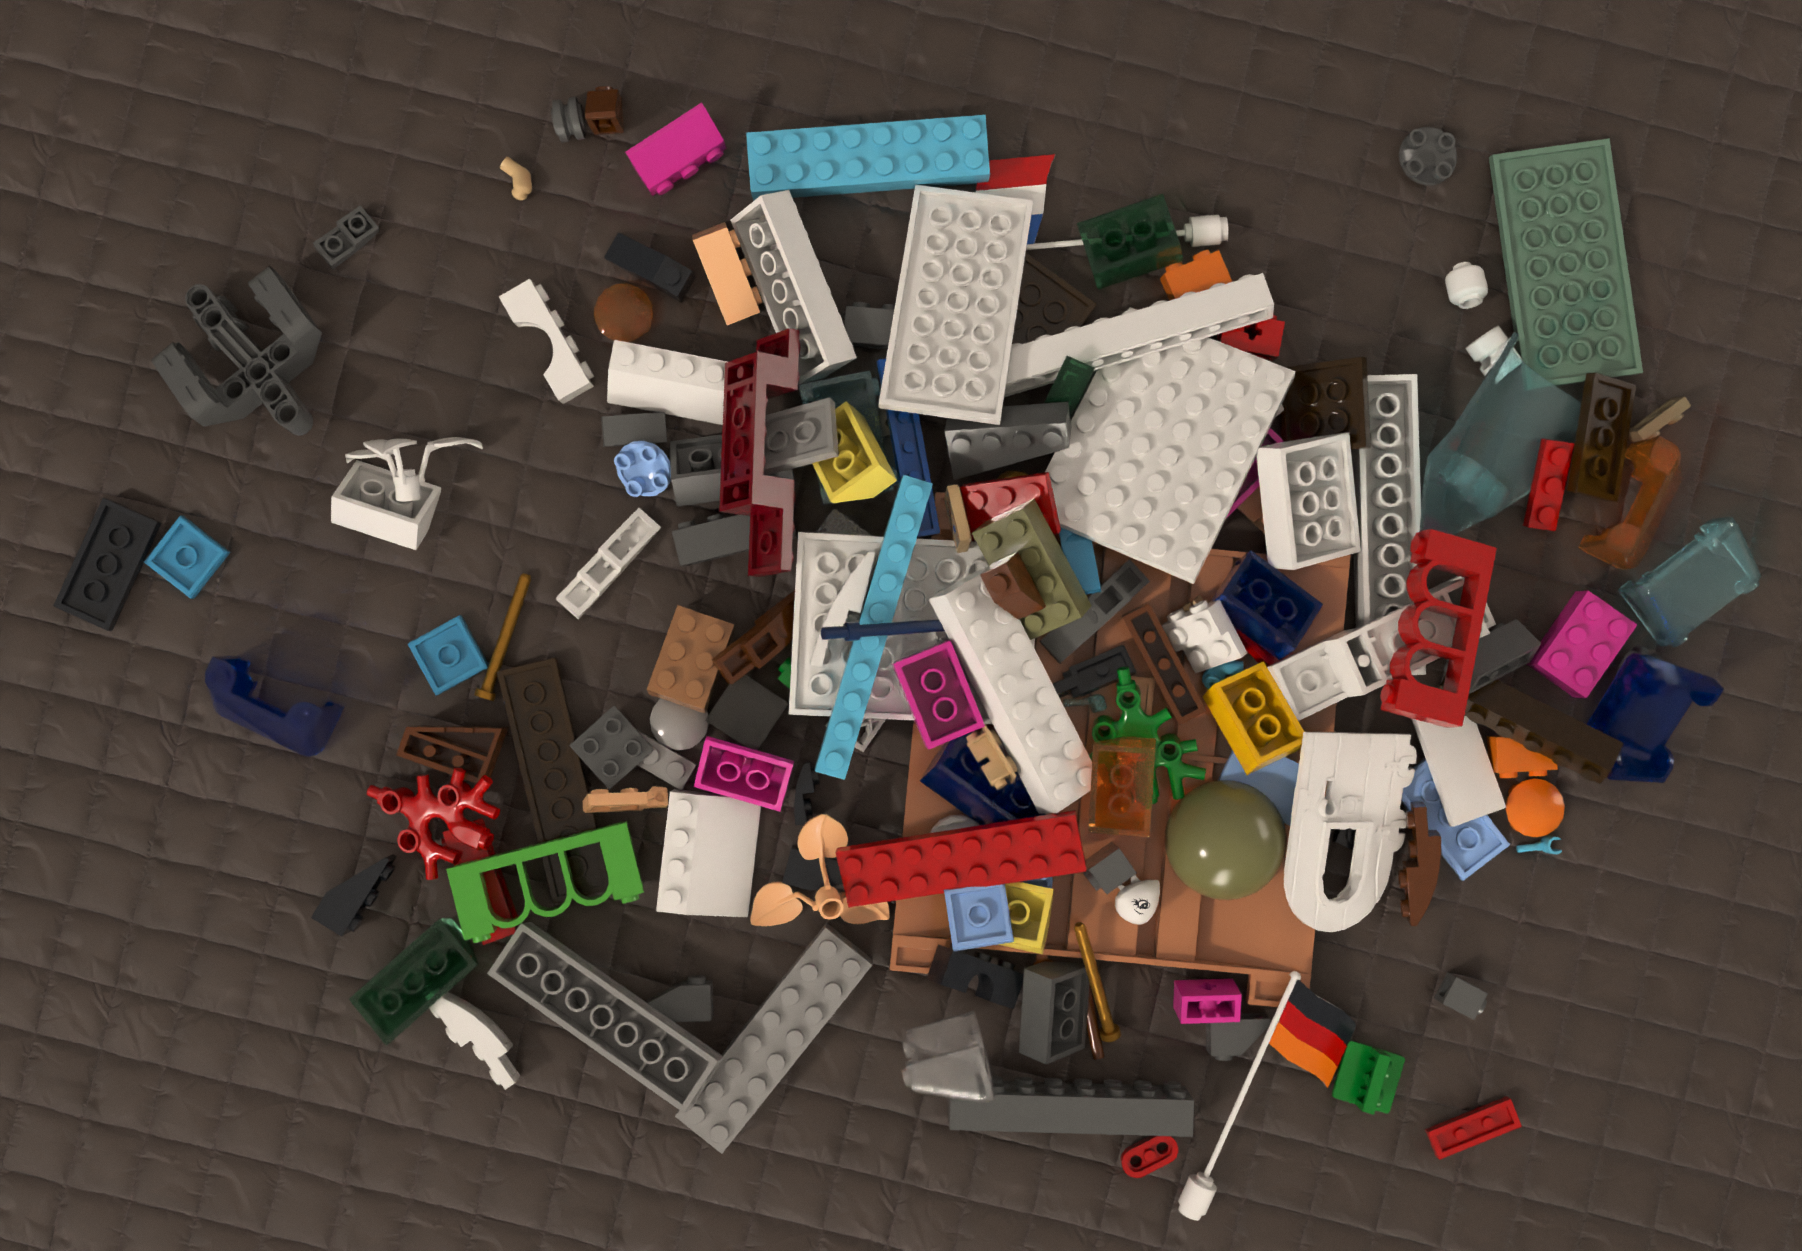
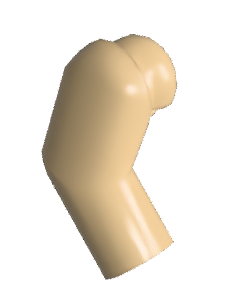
M506 157L502 161L500 169L513 179V197L517 200H525L532 191L531 174L526 168L510 157Z

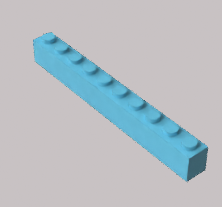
M906 475L901 477L858 621L860 625L892 623L932 489V483ZM888 635L861 637L860 640L852 641L815 765V772L845 780Z

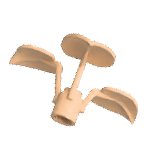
M820 814L810 819L802 827L797 840L799 852L804 859L814 860L819 858L824 886L817 891L815 895L816 901H813L799 891L793 893L791 886L788 884L771 882L764 885L757 892L753 902L750 922L754 926H774L792 921L802 911L803 906L800 899L812 906L814 911L819 909L821 916L825 919L831 920L840 916L845 922L851 924L889 920L890 912L888 902L848 908L845 892H840L839 894L837 889L830 885L825 857L835 858L836 849L847 846L848 836L844 826L828 814Z

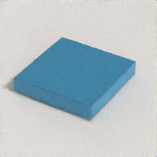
M180 515L144 563L190 599H195L231 552L185 516Z
M462 615L408 643L435 696L446 692L489 667Z

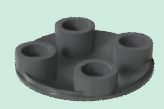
M1421 127L1411 131L1404 138L1399 150V161L1404 173L1411 180L1421 185H1436L1445 181L1452 175L1457 163L1454 136L1451 133L1443 132L1434 127Z

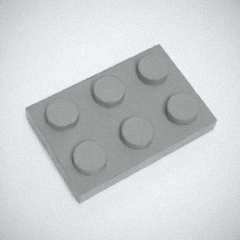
M830 397L766 415L765 425L767 427V434L764 444L766 464L763 475H771L839 456L835 402Z

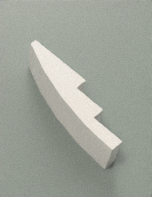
M638 508L598 549V552L577 573V576L556 597V600L579 619L628 567L661 527L644 511Z
M868 552L848 577L832 603L822 627L843 626L846 622L848 611L861 613L875 553ZM821 630L809 663L819 667L823 665L829 639L823 640L821 638Z

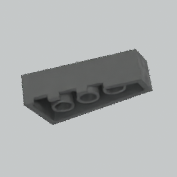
M1068 402L1003 406L1000 425L947 418L945 437L953 479L964 478L1069 448L1072 426Z

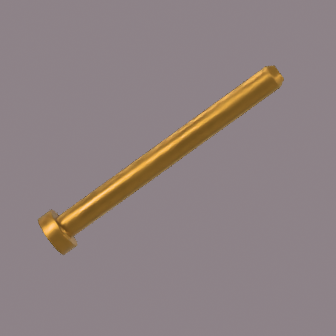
M522 573L519 577L481 689L476 688L475 696L490 701L495 700L496 694L493 693V689L498 677L497 672L501 669L530 585V575Z
M1078 922L1075 924L1074 931L1102 1024L1099 1033L1102 1041L1113 1042L1121 1037L1120 1027L1113 1023L1086 925Z

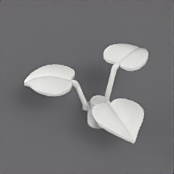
M448 437L427 442L428 445L425 447L418 475L415 474V469H403L399 450L400 447L417 444L416 440L399 438L363 442V445L368 449L352 451L345 454L347 464L353 459L379 457L386 460L393 476V484H395L396 501H415L421 499L420 482H425L424 474L429 455L432 451L441 447L464 443L471 444L482 450L483 446L477 440L461 437ZM392 454L395 455L397 470L391 456Z

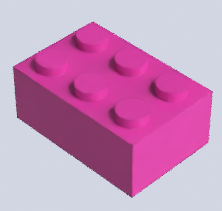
M1589 590L1575 591L1541 640V645L1534 657L1526 665L1572 697L1587 698L1637 624Z
M946 640L891 663L923 743L928 750L985 727L951 640Z

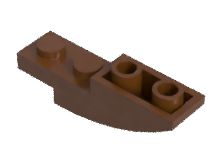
M795 590L755 620L756 625L711 659L728 684L733 685L754 667L760 669L792 641Z
M1422 801L1410 802L1411 811H1406L1407 828L1412 829L1413 840H1408L1409 857L1414 858V860L1402 861L1403 870H1398L1400 888H1405V899L1400 900L1402 917H1407L1410 926H1417L1431 902L1437 885L1441 861V835L1437 830H1428L1427 808Z

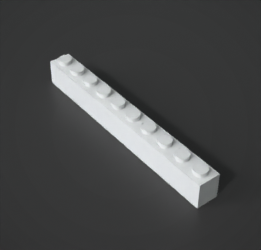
M1248 274L1237 281L1227 284L1218 283L1207 290L1197 293L1187 292L1181 295L1180 298L1170 301H1157L1150 307L1140 310L1130 309L1122 313V315L1113 318H1100L1092 324L1082 327L1073 326L1059 334L1052 336L1042 335L1032 342L1012 344L1004 397L1273 318L1274 302L1264 274Z

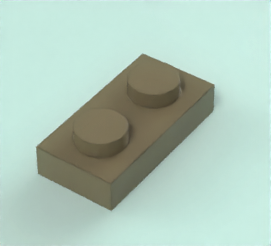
M1685 396L1670 398L1630 428L1629 441H1643L1647 443L1660 435L1659 430L1666 424L1672 425L1684 417L1683 412L1691 407V404Z

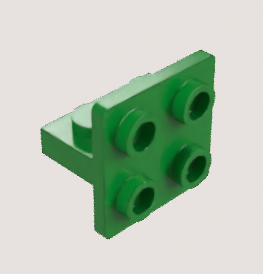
M1350 1040L1340 1063L1332 1096L1336 1099L1355 1104L1362 1112L1374 1115L1376 1110L1388 1114L1396 1093L1405 1057Z

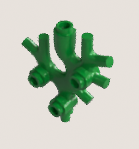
M1120 667L1117 669L1119 682L1116 684V703L1122 710L1121 718L1115 722L1112 717L1101 715L1094 720L1092 737L1097 746L1089 754L1093 765L1102 763L1105 766L1108 782H1117L1120 780L1115 757L1116 747L1121 741L1133 739L1142 748V753L1133 770L1135 795L1140 804L1147 806L1158 802L1157 797L1160 796L1156 768L1159 766H1164L1168 770L1173 799H1182L1185 797L1182 783L1183 778L1190 777L1204 780L1206 768L1192 766L1181 760L1184 753L1198 751L1196 739L1181 741L1177 735L1172 733L1164 734L1159 738L1157 730L1161 724L1173 718L1171 712L1165 707L1152 716L1145 714L1140 706V688L1135 680H1131L1129 667ZM1132 692L1134 695L1131 697L1124 696V693ZM1105 725L1108 726L1109 729L1101 730L1100 727ZM1173 744L1174 747L1169 749L1165 745Z

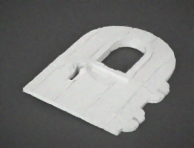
M1303 732L1284 867V889L1286 899L1293 914L1309 927L1324 932L1345 930L1359 923L1372 911L1375 904L1380 900L1388 883L1393 854L1402 847L1405 839V833L1399 832V828H1406L1407 826L1406 813L1400 809L1403 788L1408 787L1414 777L1415 769L1412 767L1408 768L1409 764H1416L1417 759L1416 749L1410 745V734ZM1348 828L1356 830L1347 884L1336 898L1328 899L1324 894L1322 876L1325 873L1331 829L1346 830Z

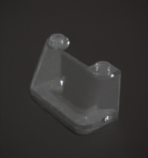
M974 1010L906 1030L907 1040L902 1041L906 1058H912V1060L906 1061V1068L902 1069L906 1087L912 1086L913 1091L917 1093L981 1104L995 1101L991 1065Z

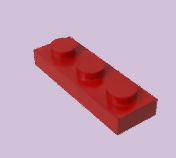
M1541 438L1523 526L1556 531L1574 443Z
M1506 1096L1425 1130L1436 1157L1441 1160L1520 1128L1522 1125L1511 1098Z

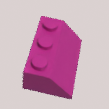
M701 102L625 153L653 197L657 193L663 195L674 187L673 183L682 177L688 179L695 175L699 170L698 167L705 162H715L722 157L723 151L727 148L721 134Z
M706 736L694 787L780 812L788 789L794 761Z

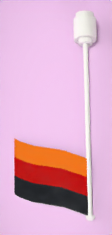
M1292 971L1289 974L1291 979L1205 1172H1198L1197 1175L1190 1174L1180 1195L1178 1210L1189 1219L1200 1220L1201 1216L1206 1215L1217 1187L1213 1183L1214 1180L1210 1177V1173L1268 1044L1274 1047L1288 1061L1317 1076L1328 1088L1355 1030V1022L1343 1010L1320 998L1300 981L1301 975L1297 971Z

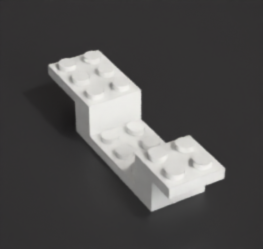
M1456 576L1429 589V592L1440 601L1459 606L1465 578ZM1414 602L1359 628L1341 631L1267 667L1298 721L1347 697L1365 695L1384 686L1386 680H1392L1390 661L1393 654L1400 647L1406 645L1400 637L1398 621L1401 613L1409 605L1414 604ZM1487 603L1480 638L1490 634L1488 628L1496 625ZM1424 610L1418 619V627L1426 640L1451 647L1457 618ZM1416 651L1410 661V670L1412 672L1441 657Z

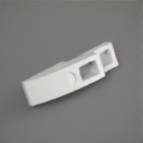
M438 989L427 997L430 1002L428 1005L436 1018H441L447 1026L445 1030L448 1037L454 1043L458 1042L460 1047L472 1041L475 1055L480 1060H485L491 1069L489 1070L490 1076L497 1085L501 1084L506 1090L520 1078V1074L505 1054L511 1049L513 1043L493 1020L466 1000L449 992Z

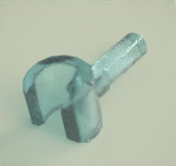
M1101 694L1081 699H1063L1064 707L1090 705L1092 713L1100 712L1107 708L1105 698Z

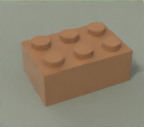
M677 605L647 687L649 695L706 713L720 674L711 659L730 646L735 632L734 624Z

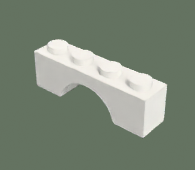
M528 279L499 296L513 323L518 327H537L549 335L553 345V358L543 375L558 401L565 404L594 387L590 380L594 377L586 361L580 363L575 353L579 349L571 335L565 337L560 327L565 324L556 309L550 311L546 304V301L550 300L541 284L536 286L531 279Z

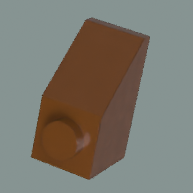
M599 86L595 88V91H587L585 119L594 135L624 133L622 98L618 89L613 90V87Z
M1018 552L992 563L980 574L994 603L1018 620L1046 607Z

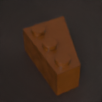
M408 726L405 728L396 756L450 775L453 774L454 768H462L466 770L464 780L477 784L483 775L491 778L509 727Z

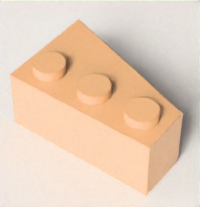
M723 222L693 234V242L726 325L760 313L758 305L763 302L757 286L751 288L747 277L752 275L746 258L740 260L736 252V248L741 247L735 230L728 231L726 223Z

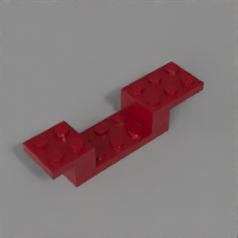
M791 328L757 340L756 352L725 363L719 512L750 516L748 576L754 577L791 571L794 559L792 551V538L795 529L793 509L796 499L794 480L763 475L766 464L764 444L767 434L765 417L768 399L798 390L800 380L798 371L799 353L801 350L799 342L800 330Z

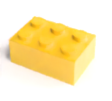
M1264 661L1213 684L1202 696L1246 775L1293 754L1301 748L1304 730Z

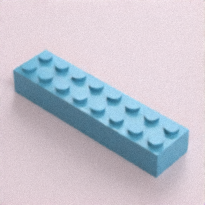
M986 115L746 133L750 190L753 201L761 195L789 190L792 198L915 189V185L930 187L969 185L988 182L990 177Z

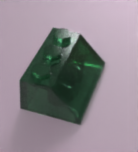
M1163 194L1077 223L1098 290L1183 261L1181 245Z

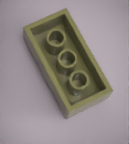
M1031 499L984 522L972 532L989 566L1016 552L1019 553L1046 605L1044 609L1020 619L1030 640L1082 618L1092 606L1035 499Z

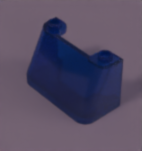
M1635 653L1629 655L1587 725L1624 743L1607 778L1609 780L1665 783L1674 767L1673 754L1665 746L1692 701L1699 706H1712L1718 700L1724 688L1710 676L1656 657Z
M239 656L212 657L204 677L216 713L301 755L313 756L323 751L344 709L343 706L332 701H328L323 707H318L309 702H299L293 705L287 713L252 696L258 682L251 679L248 674L250 661Z

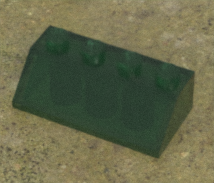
M451 917L440 918L350 997L349 1000L387 1046L476 968L479 963L470 940H464L462 930Z

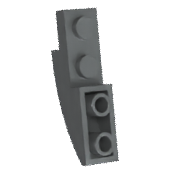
M1129 559L1100 585L1101 592L1092 593L1088 597L1092 606L1082 618L1050 631L1039 642L1060 664L1120 611L1150 581Z

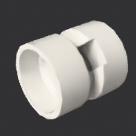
M1499 325L1465 348L1474 362H1481L1480 370L1488 382L1498 378L1523 360L1514 346L1506 345L1508 338Z

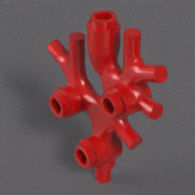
M454 768L450 784L444 785L439 789L438 797L431 791L429 774L417 775L418 793L415 796L407 787L391 789L389 787L379 788L375 785L369 786L367 796L377 799V804L381 806L385 813L395 814L401 812L407 817L409 826L399 833L397 838L398 846L406 853L418 851L424 859L426 880H433L438 878L437 860L443 859L455 865L460 859V853L433 841L432 833L429 829L431 819L438 817L444 820L451 834L459 842L478 851L482 849L488 850L492 845L494 834L491 833L490 829L467 820L463 814L464 809L469 808L494 820L497 819L500 814V808L490 805L483 800L484 793L493 783L490 777L483 775L471 789L470 785L464 782L466 770Z

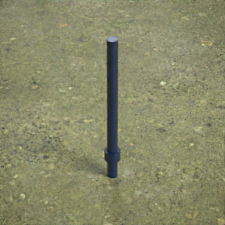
M939 619L862 625L859 622H845L843 626L822 627L821 638L823 640L844 638L845 641H857L861 637L942 632L945 630Z

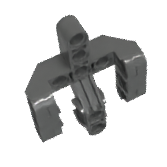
M269 265L248 282V286L256 294L255 300L271 315L269 317L270 321L284 333L264 350L246 332L250 326L236 316L235 313L238 309L225 296H218L203 284H195L190 287L185 295V301L194 314L192 316L194 321L208 335L207 339L212 347L218 352L222 350L239 370L214 389L191 354L179 342H172L151 359L153 365L187 414L205 427L244 419L263 403L274 420L289 432L297 436L308 433L313 426V417L289 382L313 364L322 332L283 278Z

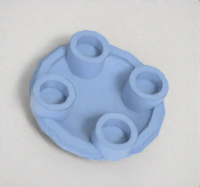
M644 440L632 441L625 445L614 458L618 477L630 496H656L665 491L671 482L670 460L665 452L653 443Z

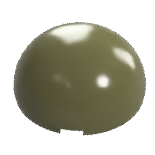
M1219 780L1205 783L1185 794L1184 798L1179 800L1166 824L1165 849L1171 867L1185 885L1209 898L1234 900L1258 892L1274 878L1285 857L1286 830L1278 809L1266 795L1242 782Z

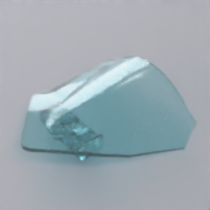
M1516 332L1507 340L1455 426L1428 455L1423 482L1419 532L1434 529L1454 535L1487 518L1496 516L1497 513L1530 492L1541 438L1570 442L1575 445L1581 403L1541 377L1519 358L1513 349L1519 339V334Z

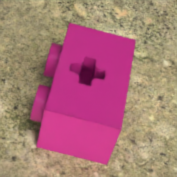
M1234 979L1174 980L1173 1008L1181 1024L1240 1022L1242 994Z

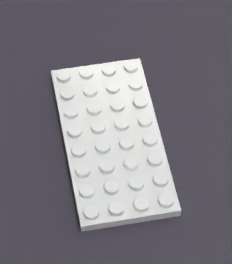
M915 185L879 398V408L1000 425L1033 200Z

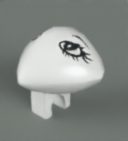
M1134 875L1131 877V884L1127 886L1121 884L1118 886L1120 891L1115 897V908L1118 914L1126 921L1142 925L1148 922L1156 911L1160 896V882L1158 880L1140 881Z

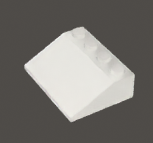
M1349 433L1286 441L1259 447L1256 458L1268 568L1296 570L1361 552Z
M679 789L670 791L656 907L657 912L683 915L748 917L761 806L715 793L681 791Z

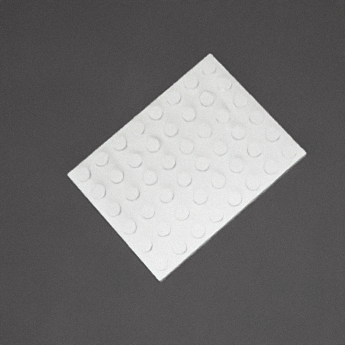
M1209 337L1097 370L1071 420L1072 428L1069 448L1055 452L1045 471L1049 472L1060 527L1194 584L1256 458L1257 450L1261 447L1293 382L1296 371Z
M798 532L789 698L790 715H831L852 641H845L844 638L841 640L829 639L822 667L809 663L818 634L832 603L848 577L866 554L873 552L875 556L865 593L866 597L883 537ZM916 539L892 622L939 619L929 598L975 571L989 567L977 542H971L967 552L957 553L953 540ZM848 611L846 622H858L861 613ZM945 631L887 636L863 718L914 720L891 663L949 640ZM1035 638L1030 640L1033 647L1035 645ZM957 655L984 724H992Z

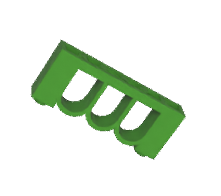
M627 821L453 865L446 869L464 940L472 938L473 943L491 939L490 933H494L497 927L513 928L521 924L530 914L531 910L543 917H555L568 908L572 899L585 906H595L606 901L613 894L614 901L621 899L623 904L640 899L639 894L644 893V886ZM600 842L609 885L602 894L588 897L582 895L576 889L566 850ZM558 853L567 888V896L561 905L547 908L541 906L533 896L525 861ZM516 864L525 899V907L519 916L506 919L496 914L491 906L483 872Z

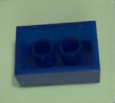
M1252 550L1234 564L1210 601L1211 603L1220 599L1233 626L1278 660H1281L1297 648L1323 606L1320 601Z

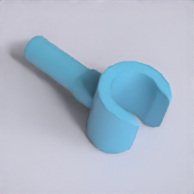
M1544 836L1540 842L1517 845L1516 850L1517 853L1537 850L1557 855L1562 850L1551 849L1550 846L1553 840H1561V838Z

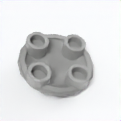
M660 698L652 708L650 716L651 731L657 741L667 748L674 750L690 749L700 743L707 734L709 725L708 711L702 713Z

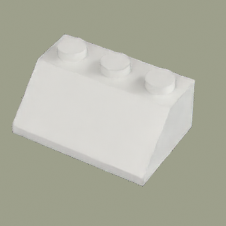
M356 460L331 496V523L417 550L429 530L441 493V487L420 482V500L396 501L395 484H393L391 471Z

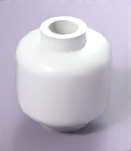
M1470 262L1456 264L1453 270L1445 277L1449 300L1452 304L1458 305L1459 308L1468 309L1476 307L1483 302V298L1488 294L1484 270L1480 266L1471 265Z

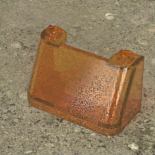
M1660 436L1630 443L1626 451L1625 457L1631 459L1634 464V471L1631 477L1643 482V485L1624 523L1617 524L1611 529L1605 528L1602 534L1598 536L1584 535L1578 549L1622 570L1633 569L1641 563L1683 477L1679 448L1674 443Z

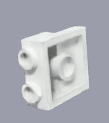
M1220 599L1211 603L1202 600L1191 606L1190 610L1184 612L1183 608L1170 613L1167 616L1168 621L1162 625L1175 652L1184 651L1195 673L1240 659L1247 654Z

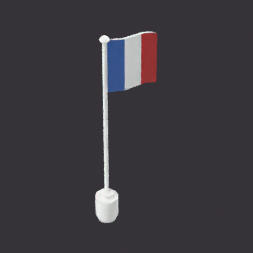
M1056 154L989 160V181L977 183L976 193L1033 200L1026 250L1184 236L1185 242L1190 241L1191 247L1220 245L1221 241H1228L1227 217H1220L1217 214L1190 217L1189 223L1184 224V230L1035 243L1043 217L1047 177Z

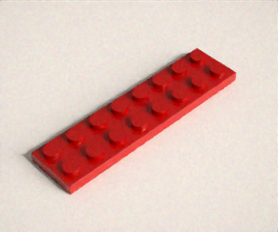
M1076 810L838 847L835 852L848 908L942 894L945 889L988 887L1087 871Z

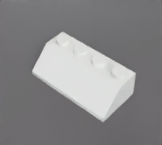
M614 340L608 369L607 403L657 413L665 412L667 415L723 425L725 363L727 361Z

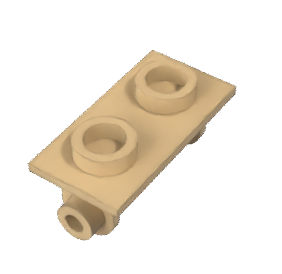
M985 724V727L981 729V735H978L977 732L966 737L968 741L966 745L976 761L980 762L987 757L990 761L981 767L990 785L995 786L999 790L1008 784L1005 780L1007 778L1011 784L1014 783L1017 777L1015 774L1018 771L1012 758L1009 755L1005 757L1001 751L1000 746H1002V743L994 730L989 731Z

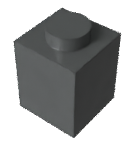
M1447 972L1434 999L1475 1020L1476 1016L1480 1015L1486 1007L1488 993Z

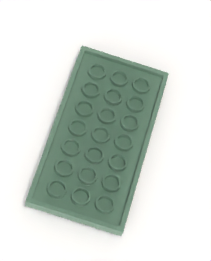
M1610 138L1491 155L1489 163L1516 351L1523 359L1518 363L1522 391L1585 382L1586 373H1598L1612 378L1643 373Z

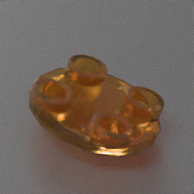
M615 284L605 289L597 298L594 307L595 322L600 332L609 340L632 342L650 330L653 318L652 304L647 294L640 288L630 284Z

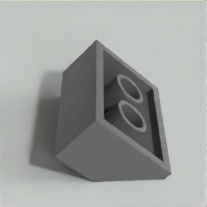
M1044 961L1024 968L1019 1053L1047 1065L1085 1049L1090 982L1084 963Z

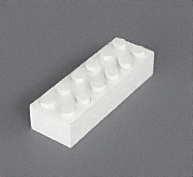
M785 190L759 196L730 221L775 332L777 333L788 328L800 330L799 342L801 350L798 363L800 380L798 385L823 379L857 358L853 345L848 337L841 315L837 310L830 288L827 285L790 191Z

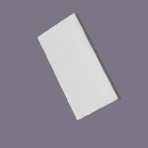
M1464 716L1462 727L1446 728L1412 719L1450 827L1507 808L1476 723L1469 720L1467 716Z

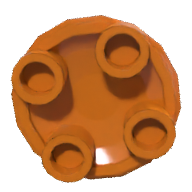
M1533 778L1510 787L1506 802L1507 808L1505 810L1513 830L1525 836L1541 837L1550 834L1558 828L1564 816L1565 805L1562 794L1556 786L1546 780Z

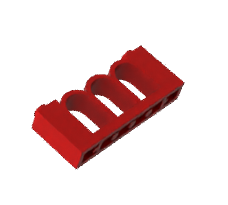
M1427 529L1416 533L1410 545L1412 553L1410 562L1417 565L1410 571L1406 587L1408 595L1414 604L1409 605L1401 613L1398 621V631L1406 645L1400 647L1393 654L1390 661L1392 680H1386V684L1381 691L1382 711L1446 728L1463 726L1497 550L1496 547L1434 529ZM1432 568L1465 578L1459 606L1440 601L1431 595L1427 587V576ZM1424 610L1457 618L1451 647L1430 642L1422 636L1418 627V619ZM1416 651L1449 660L1443 690L1424 685L1412 676L1410 661Z

